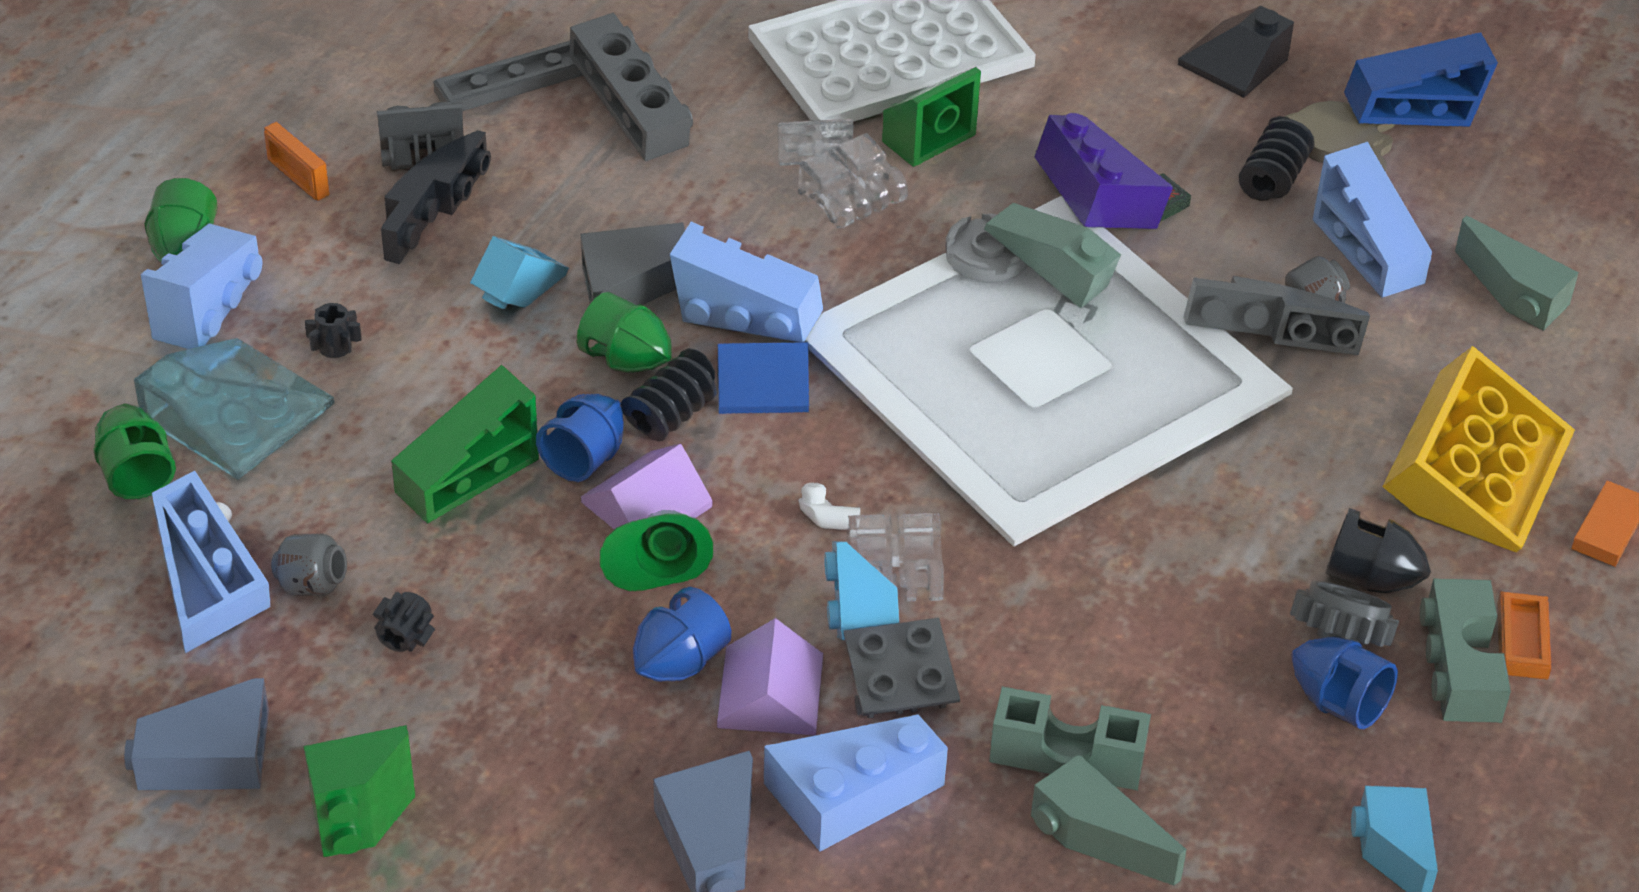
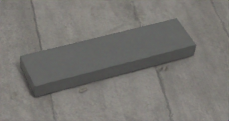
M566 41L433 80L434 92L441 102H448L452 105L462 104V110L465 111L583 76V74L570 58V41Z

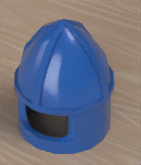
M579 394L563 402L556 412V418L547 421L536 434V446L540 457L547 467L568 481L581 482L588 479L605 461L612 459L616 455L623 437L624 421L620 406L621 402L618 399L615 400L600 394ZM555 428L552 432L547 434V429Z
M686 587L682 588L672 597L669 609L655 607L649 611L638 626L633 646L636 673L656 682L682 681L702 671L705 664L731 641V626L721 606L701 589ZM685 597L687 602L681 606V598Z
M1336 636L1308 640L1294 649L1291 654L1295 676L1308 699L1317 706L1319 711L1326 714L1330 713L1358 729H1366L1372 726L1384 712L1394 693L1398 676L1396 665L1368 651L1354 640H1347Z

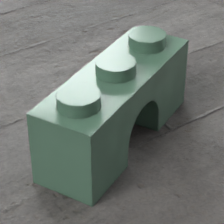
M1433 578L1429 598L1421 599V626H1427L1429 629L1426 639L1427 663H1434L1435 667L1431 684L1432 698L1434 701H1440L1443 721L1502 723L1511 693L1504 653H1485L1472 648H1489L1495 627L1497 612L1491 580Z
M1002 686L993 723L989 762L1051 774L1079 754L1114 786L1138 791L1151 714L1101 705L1099 718L1096 722L1087 726H1073L1058 720L1053 715L1050 708L1051 695Z

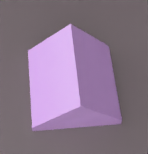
M681 444L648 452L581 496V503L613 529L630 521L647 518L650 514L661 510H675L696 518L712 507V499Z
M776 618L726 646L717 728L816 735L823 653Z

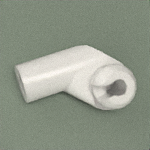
M807 483L802 487V498L798 500L800 509L817 526L825 529L859 531V507L833 506L825 499L826 488L822 484Z

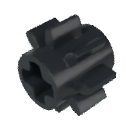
M324 304L315 309V320H305L306 337L309 338L311 351L319 350L326 357H343L352 352V341H362L361 326L357 322L356 311H348L341 304Z
M395 592L391 599L384 597L372 614L379 620L374 627L379 641L393 651L404 652L408 650L412 652L417 644L424 647L435 631V628L429 624L434 617L429 603L423 597L412 592H404L402 594Z

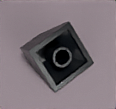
M1258 6L1222 21L1179 57L1178 65L1244 98L1288 60L1294 21L1279 15L1273 10Z

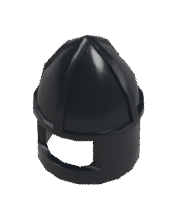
M1352 508L1348 509L1328 562L1326 574L1359 585L1365 591L1391 593L1413 588L1430 576L1431 570L1426 552L1410 531L1391 519H1388L1385 527L1362 519L1360 511Z

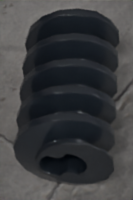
M1277 116L1271 118L1239 173V184L1243 192L1251 199L1259 201L1282 198L1287 195L1314 148L1315 141L1311 131L1302 123L1288 117Z
M688 348L681 351L679 356L670 360L666 367L659 369L642 386L634 389L630 396L623 398L620 405L625 418L634 428L652 440L664 441L668 437L669 431H676L680 427L681 422L688 421L693 412L700 411L705 402H710L715 398L717 392L714 384L715 370L712 363L705 354L696 349Z

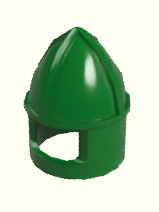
M189 178L169 179L156 187L144 225L148 242L151 246V252L159 262H162V258L168 253L173 255L181 253L183 251V242L209 223L214 224L218 205L217 198L211 189L201 182Z
M604 292L591 302L580 320L576 340L578 349L592 357H606L607 366L614 371L634 373L653 370L672 359L671 339L663 322L649 308L641 304L636 305L611 292ZM592 339L598 342L594 346L589 348V340Z
M128 403L115 406L103 413L95 427L93 452L96 462L101 467L107 486L115 496L123 499H142L152 496L153 492L168 485L173 480L176 466L167 443L165 429L148 413L144 412L142 408Z

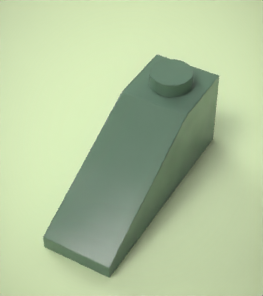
M1016 203L1009 205L987 222L984 227L989 234L1079 308L1084 307L1108 287L1121 257L1118 251L1091 229Z
M1467 215L1462 219L1455 252L1506 312L1544 331L1570 305L1579 272Z
M1079 754L1034 785L1031 817L1042 832L1052 835L1065 848L1173 886L1181 881L1187 849Z

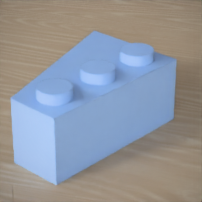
M1365 142L1325 155L1313 221L1381 298L1425 284L1432 251L1369 143Z
M195 471L152 493L156 522L185 653L271 607L268 581Z

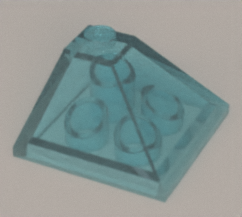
M238 338L167 354L133 379L139 408H142L144 412L157 421L165 429L168 436L237 480L335 404L333 396Z

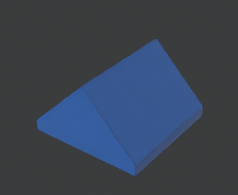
M808 342L717 344L719 414L809 412Z

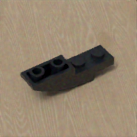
M477 130L440 147L407 171L385 195L387 220L381 227L384 260L400 264L409 250L416 248L421 233L428 223L435 221L438 212L453 215L461 202L466 201L470 197L474 183L480 175L486 174L491 161V153L487 150L486 132Z

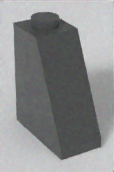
M684 223L580 234L582 269L589 303L591 304L601 293L611 292L633 304L644 305L676 290L670 253L685 232Z

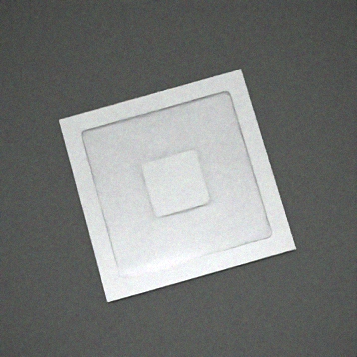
M1062 196L1034 209L1083 226ZM1104 227L1087 228L1091 229L1118 251L1121 257L1108 287L1082 308H1079L1028 265L1026 269L1015 277L1003 281L983 282L967 278L955 271L947 261L946 253L821 313L804 341L808 342V349L1013 546L1024 542L1292 395L1293 388L1224 329L1187 325L1183 316L1188 298Z

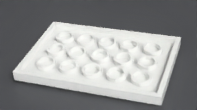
M836 0L748 26V39L819 132L881 114L884 109L948 77L974 67L981 70L980 83L1032 68L1035 65L1036 54L990 0Z

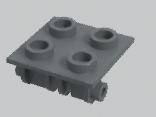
M437 102L429 107L409 108L407 106H393L384 111H377L382 166H391V170L412 168L411 150H415L417 164L420 162L419 149H427V154L429 155L432 153V148L437 150L464 136L462 104L452 105L448 102Z
M939 618L844 630L843 634L858 695H855L857 715H866L870 719L874 718V714L895 711L898 715L903 714V710L910 709L911 713L922 707L938 705L941 709L946 708L947 704L960 702Z

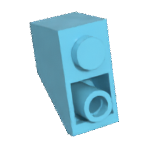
M832 541V552H825L824 554L826 581H834L835 600L827 601L829 630L837 629V638L845 640L844 630L899 623L897 587L847 542Z

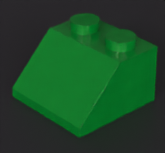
M974 67L948 77L884 109L882 142L912 167H915L975 136L981 70Z
M407 725L303 746L313 811L323 857L352 854L361 849L375 847L415 798Z

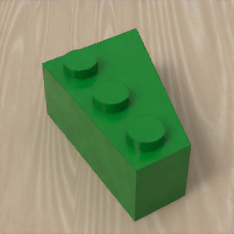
M500 365L391 460L395 493L428 524L539 460V452L536 446L538 430L535 394L503 365Z

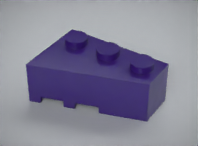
M1077 113L1048 116L1034 158L1084 227L1157 229L1173 186L1087 117Z

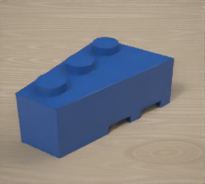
M1475 33L1356 60L1344 94L1359 123L1470 127L1498 62L1482 33Z

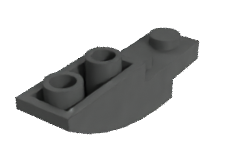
M1233 276L1231 283L1193 278L1183 316L1187 325L1268 335L1272 337L1274 344L1359 355L1370 319L1368 312L1322 295L1281 284Z

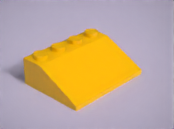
M1471 346L1439 372L1382 487L1420 517L1510 551L1518 552L1526 541L1575 429L1474 346Z

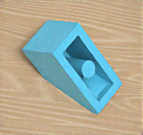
M493 236L470 283L485 291L482 296L485 301L499 308L506 309L508 304L526 308L566 276L569 267L537 249Z
M1365 786L1361 805L1353 806L1351 813V832L1353 837H1360L1362 858L1406 892H1432L1438 869L1427 789Z

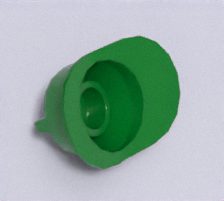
M661 510L650 514L647 518L630 521L616 527L603 542L600 549L599 565L605 578L616 587L628 591L649 590L697 578L708 568L713 558L714 542L709 530L698 519L675 510Z

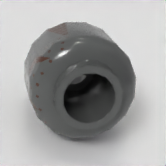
M1316 256L1299 265L1285 276V286L1305 290L1343 303L1346 301V291L1350 289L1349 280L1340 264L1336 260L1328 261L1320 256Z
M323 533L293 534L286 537L280 544L278 551L274 553L271 568L273 576L278 579L280 586L286 593L294 596H325L332 593L337 585L344 580L347 572V558L344 549L338 546L332 536Z

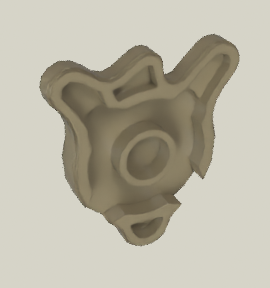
M1337 101L1314 103L1299 112L1284 116L1302 123L1313 134L1315 145L1309 154L1310 158L1323 163L1325 155L1368 142L1386 172L1387 163L1382 156L1391 150L1393 139L1382 132L1393 128L1395 124L1359 123L1350 104Z

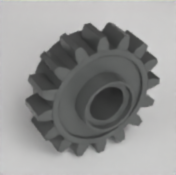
M1312 581L1309 589H1306V591L1298 589L1290 611V615L1295 616L1296 620L1306 622L1307 626L1318 628L1316 635L1321 638L1336 636L1363 644H1369L1370 642L1380 647L1392 645L1399 624V620L1394 619V616L1390 615L1392 606L1386 601L1349 587L1322 581Z

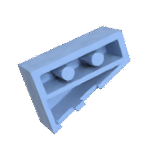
M690 222L670 253L683 322L804 342L823 310L818 276L768 254L764 259L740 250L742 243L728 238L726 243L703 234V226Z
M210 223L182 243L183 251L178 255L168 253L164 256L161 262L163 266L158 270L147 269L141 273L151 335L154 340L200 352L208 340L217 335L221 323L229 311L238 306L242 293L250 282L255 281L260 275L263 262L258 252L256 236Z
M919 715L764 746V785L821 852L944 786L948 747Z

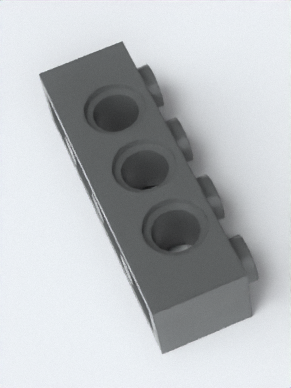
M614 12L571 26L570 58L642 158L648 161L688 147L690 128L693 126L691 111L686 104H681L674 95L668 79L662 78L654 68L650 55L646 51L643 52L637 45L631 29L628 26H623Z

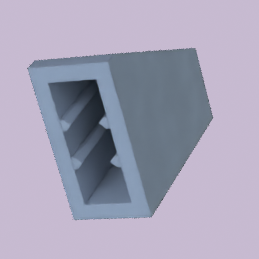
M254 678L138 718L134 739L126 740L124 751L126 770L134 771L137 789H260L269 716L264 678Z
M750 751L653 779L654 811L690 892H736L745 889L753 783V757Z

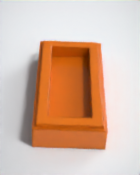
M277 121L264 127L268 160L314 200L319 201L329 196L326 163Z
M1607 480L1577 532L1571 549L1616 567L1639 525V493Z
M1500 591L1497 602L1499 653H1504L1508 675L1548 680L1551 672L1548 597Z

